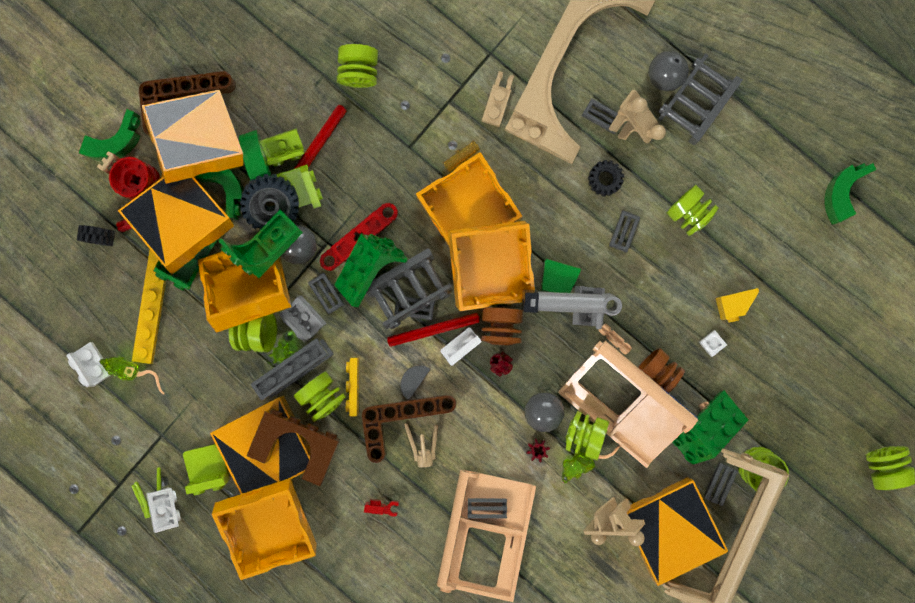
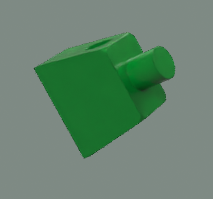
M545 259L541 291L570 293L581 269Z

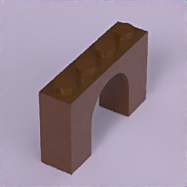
M271 409V411H265L247 457L265 464L269 461L278 439L283 434L290 432L300 434L308 441L311 449L310 460L302 479L321 486L341 439H338V435L333 432L326 431L324 433L319 431V427L308 423L306 426L300 423L301 420L296 417L282 416L283 412Z

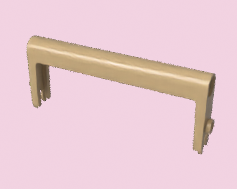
M722 449L721 452L724 453L723 457L727 458V463L763 476L711 593H706L673 581L663 584V587L669 589L665 590L664 593L679 599L683 603H732L789 478L787 472L757 461L749 454H738Z

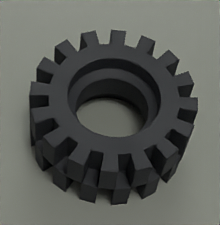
M603 160V162L600 161L594 165L588 176V184L592 187L591 190L595 191L597 195L601 194L604 197L615 194L624 182L623 170L618 167L619 164H614L611 160L609 162ZM604 171L611 173L613 176L612 184H601L599 181L600 173Z
M79 225L76 240L103 246H113L115 231Z

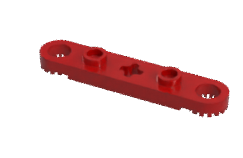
M385 203L321 255V267L327 271H333L349 258L357 242L354 240L356 238L355 233L378 235L396 220L398 216L396 206L391 203ZM392 208L394 211L393 216L385 218L383 216L384 209ZM332 256L335 262L332 266L328 267L325 265L324 260L326 257Z

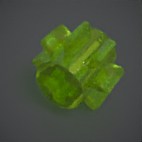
M278 342V347H273L272 354L268 355L274 358L273 364H276L278 361L282 363L290 357V354L294 353V351H289L288 349L290 344L282 347V343ZM278 350H284L283 354L285 356L279 358L280 354L278 353Z

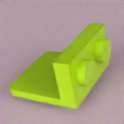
M308 165L277 174L278 178L280 176L284 177L285 181L288 180L291 186H294L299 199V207L311 203L314 209L321 207L320 200L323 199L320 188L316 189L314 182L317 180L313 170L309 171Z
M216 444L188 450L183 453L190 481L185 486L186 494L200 495L205 493V490L211 488L213 491L220 490L230 480L227 466Z

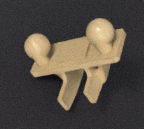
M632 90L621 104L618 115L609 127L610 131L617 132L622 124L627 121L618 135V138L626 140L633 131L638 132L645 143H649L652 138L661 140L666 135V129L658 123L647 107V101L640 97L636 90Z
M612 497L594 513V519L583 531L585 535H591V540L596 545L604 544L607 538L606 535L628 536L630 544L640 546L645 539L644 534L640 531L645 522L644 520L630 519L627 511L631 508L628 499H624L617 506L615 497Z

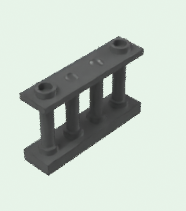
M706 53L701 59L697 57L691 66L694 69L669 104L664 103L659 110L661 115L658 120L661 121L667 115L690 132L691 138L689 142L693 145L700 141L743 81L738 76L733 80H727L705 65L704 61L708 57ZM698 70L723 86L724 92L721 96L719 94L715 95L693 79ZM687 85L712 101L711 104L714 106L710 111L708 109L704 110L682 94ZM676 100L701 117L700 119L703 121L699 126H694L671 109Z
M429 248L407 260L406 263L400 264L373 280L366 292L368 297L376 298L388 320L383 322L386 329L398 327L404 319L439 299L444 300L451 295L453 289L450 283L444 286L431 265L434 257ZM420 267L425 268L438 290L427 296L414 274L415 270ZM403 277L409 278L421 299L412 306L398 284L399 280ZM388 286L392 287L404 308L402 312L395 316L382 295V290Z
M316 338L250 385L261 401L267 397L271 399L333 356L334 353L324 339L319 341Z

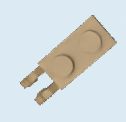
M501 71L498 72L495 85L493 84L482 118V122L497 127L501 125L514 76L510 75L506 88L500 87L499 85L503 78V72Z

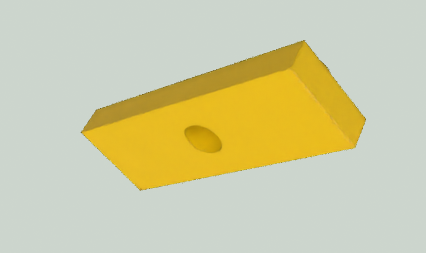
M350 358V362H346V373H349V381H346V392H349V400H346V412H349L350 416H358L359 358Z

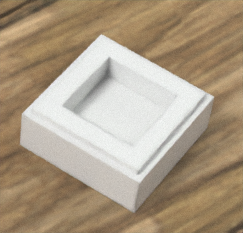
M715 330L699 341L710 357H713L727 346Z

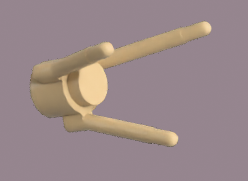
M405 423V429L414 454V461H417L418 467L433 466V460L436 459L435 449L438 425L434 426L430 453V450L425 448L423 434L420 435L421 450L417 452L408 423Z

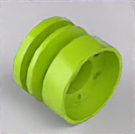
M361 44L340 46L338 48V63L342 66L337 68L339 73L337 75V82L354 88H367L377 85V78L375 77L377 76V70L372 67L378 64V50Z
M696 184L666 212L674 222L682 217L685 219L680 226L681 229H684L689 224L691 225L686 231L688 236L705 227L719 209L716 204L707 209L712 202L711 199L704 203L700 202L705 193Z
M272 313L229 328V342L235 351L253 350L254 352H270L277 338V322L274 314Z
M326 371L306 384L293 396L300 406L308 403L312 405L307 410V415L316 410L317 413L311 418L313 422L327 417L346 398L344 393L335 398L334 395L340 391L339 387L331 391L328 389L333 383V379Z
M577 411L575 417L570 422L566 435V451L570 452L573 444H577L576 454L580 452L583 446L586 447L585 457L598 461L609 421L597 417L594 424L591 425L589 424L590 415L586 414L585 420L582 422L580 421L582 412Z
M890 446L866 454V459L870 462L868 464L869 469L879 470L871 474L874 489L894 490L915 484L914 467L905 466L912 462L911 457L908 456L910 454L908 447Z
M752 447L744 452L757 461L780 468L789 474L786 463L767 448ZM738 467L741 478L757 491L763 476Z

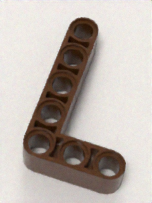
M220 71L141 83L139 86V98L144 132L149 135L142 105L220 90L221 94L231 93L236 88L235 80L229 73ZM225 79H229V83L222 86V82ZM209 81V87L203 88L204 83ZM191 84V88L185 91V86ZM172 86V91L166 93V89ZM154 89L153 93L147 96L148 91Z
M440 395L372 405L365 408L362 412V422L368 459L373 463H379L386 455L383 422L450 413L456 407L455 398L451 395ZM446 398L453 401V406L450 409H446L442 405V401ZM426 401L434 404V409L430 412L425 411L423 408V404ZM405 405H413L415 412L407 414L404 410ZM387 407L395 409L396 414L394 417L386 415L385 410ZM368 410H374L376 412V418L374 420H370L367 418L366 414ZM371 429H376L379 432L377 439L370 437L369 431ZM373 449H380L382 456L375 458L372 455Z

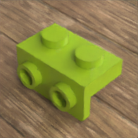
M297 128L260 141L268 166L272 164L274 167L284 163V160L290 158L292 161L297 160L305 152Z

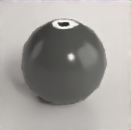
M664 51L651 61L648 74L651 83L657 89L674 91L686 81L689 68L686 59L680 53Z
M301 225L296 226L303 233L281 255L286 262L294 265L310 261L317 250L314 233Z
M548 392L533 395L525 406V418L534 430L550 432L557 429L562 422L564 406L557 396Z

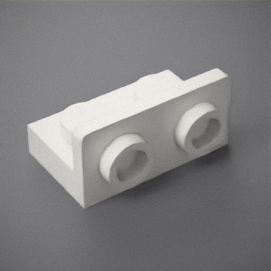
M467 328L442 348L440 352L452 366L482 341L471 328Z
M93 342L88 343L74 353L66 355L69 359L70 367L76 370L80 383L86 387H94L113 375Z
M167 487L147 493L154 533L178 527V521L181 518L179 510L175 509L174 502H177L175 491Z

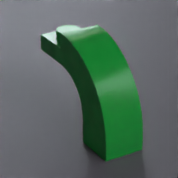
M126 109L121 126L113 137L98 140L85 135L79 154L97 161H101L103 158L108 159L109 156L106 155L108 151L120 158L124 157L135 148L141 136L135 132L140 125V116L134 111Z
M257 130L239 135V144L250 180H255L259 175L264 177V174L272 176Z
M863 163L855 168L852 164L839 171L831 179L825 192L824 204L832 225L857 214L850 201V189L857 179L877 170L874 163L867 166Z
M229 169L197 175L196 179L201 182H215L222 185L226 193V215L230 220L238 221V216L241 214V206L238 202H241V195L244 191L239 178Z

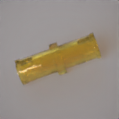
M473 140L461 150H456V154L444 161L443 165L448 172H451L455 167L480 151V148Z

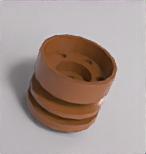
M483 308L482 321L491 323V326L482 328V331L490 332V336H481V341L494 345L521 343L522 338H513V333L522 334V330L513 327L514 324L523 322V310Z
M657 348L644 359L638 368L669 393L679 383L685 370L682 367L676 368L678 364L676 362L666 365L670 356L661 348Z

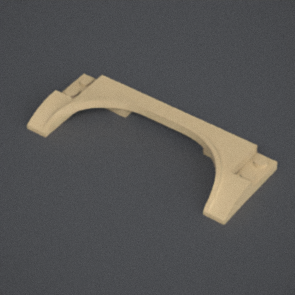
M570 0L514 109L505 131L572 164L580 146L561 126L554 112L551 98L552 80L558 65L578 28L593 14L610 7L627 6L648 16L655 0Z

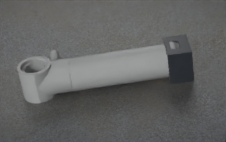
M523 289L521 309L523 312L538 313V311L596 313V329H602L604 314L610 316L617 315L622 309V302L611 293H558ZM614 300V306L607 309L608 301Z

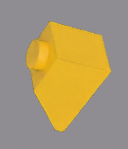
M751 289L716 298L721 320H728V323L739 321V316L746 315L758 295L759 289Z

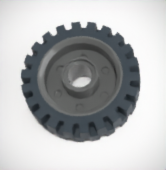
M264 174V177L259 175L255 180L252 179L249 181V184H246L241 195V212L249 225L252 224V228H259L260 231L279 210L283 211L292 221L296 219L299 210L298 195L294 186H291L288 180L285 181L284 177L280 176L278 178L275 174H272V176ZM268 201H272L275 204L273 206H267L265 203Z

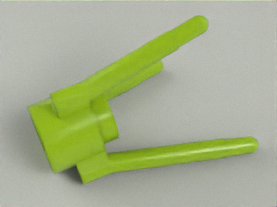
M159 467L157 468V491L161 490V469ZM135 482L131 487L141 506L144 517L149 518L151 516L148 501L145 499L139 483Z

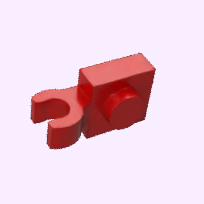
M370 499V502L365 503L364 513L388 514L392 517L398 515V512L391 510V506H399L398 501H391L386 505L381 503V500Z

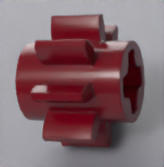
M503 351L501 354H494L490 359V365L492 366L490 370L499 377L502 374H509L513 368L511 363L513 358Z
M534 438L535 443H527L530 450H527L526 454H532L531 461L537 458L541 463V458H548L546 451L550 450V447L543 446L545 444L544 439L540 443ZM541 446L542 453L535 455L534 447L539 448Z

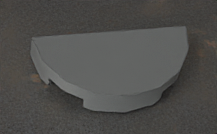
M414 366L404 373L401 379V390L408 400L428 374L430 368Z

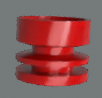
M135 157L119 159L113 164L109 173L110 186L115 193L131 200L161 179L160 173L155 167Z

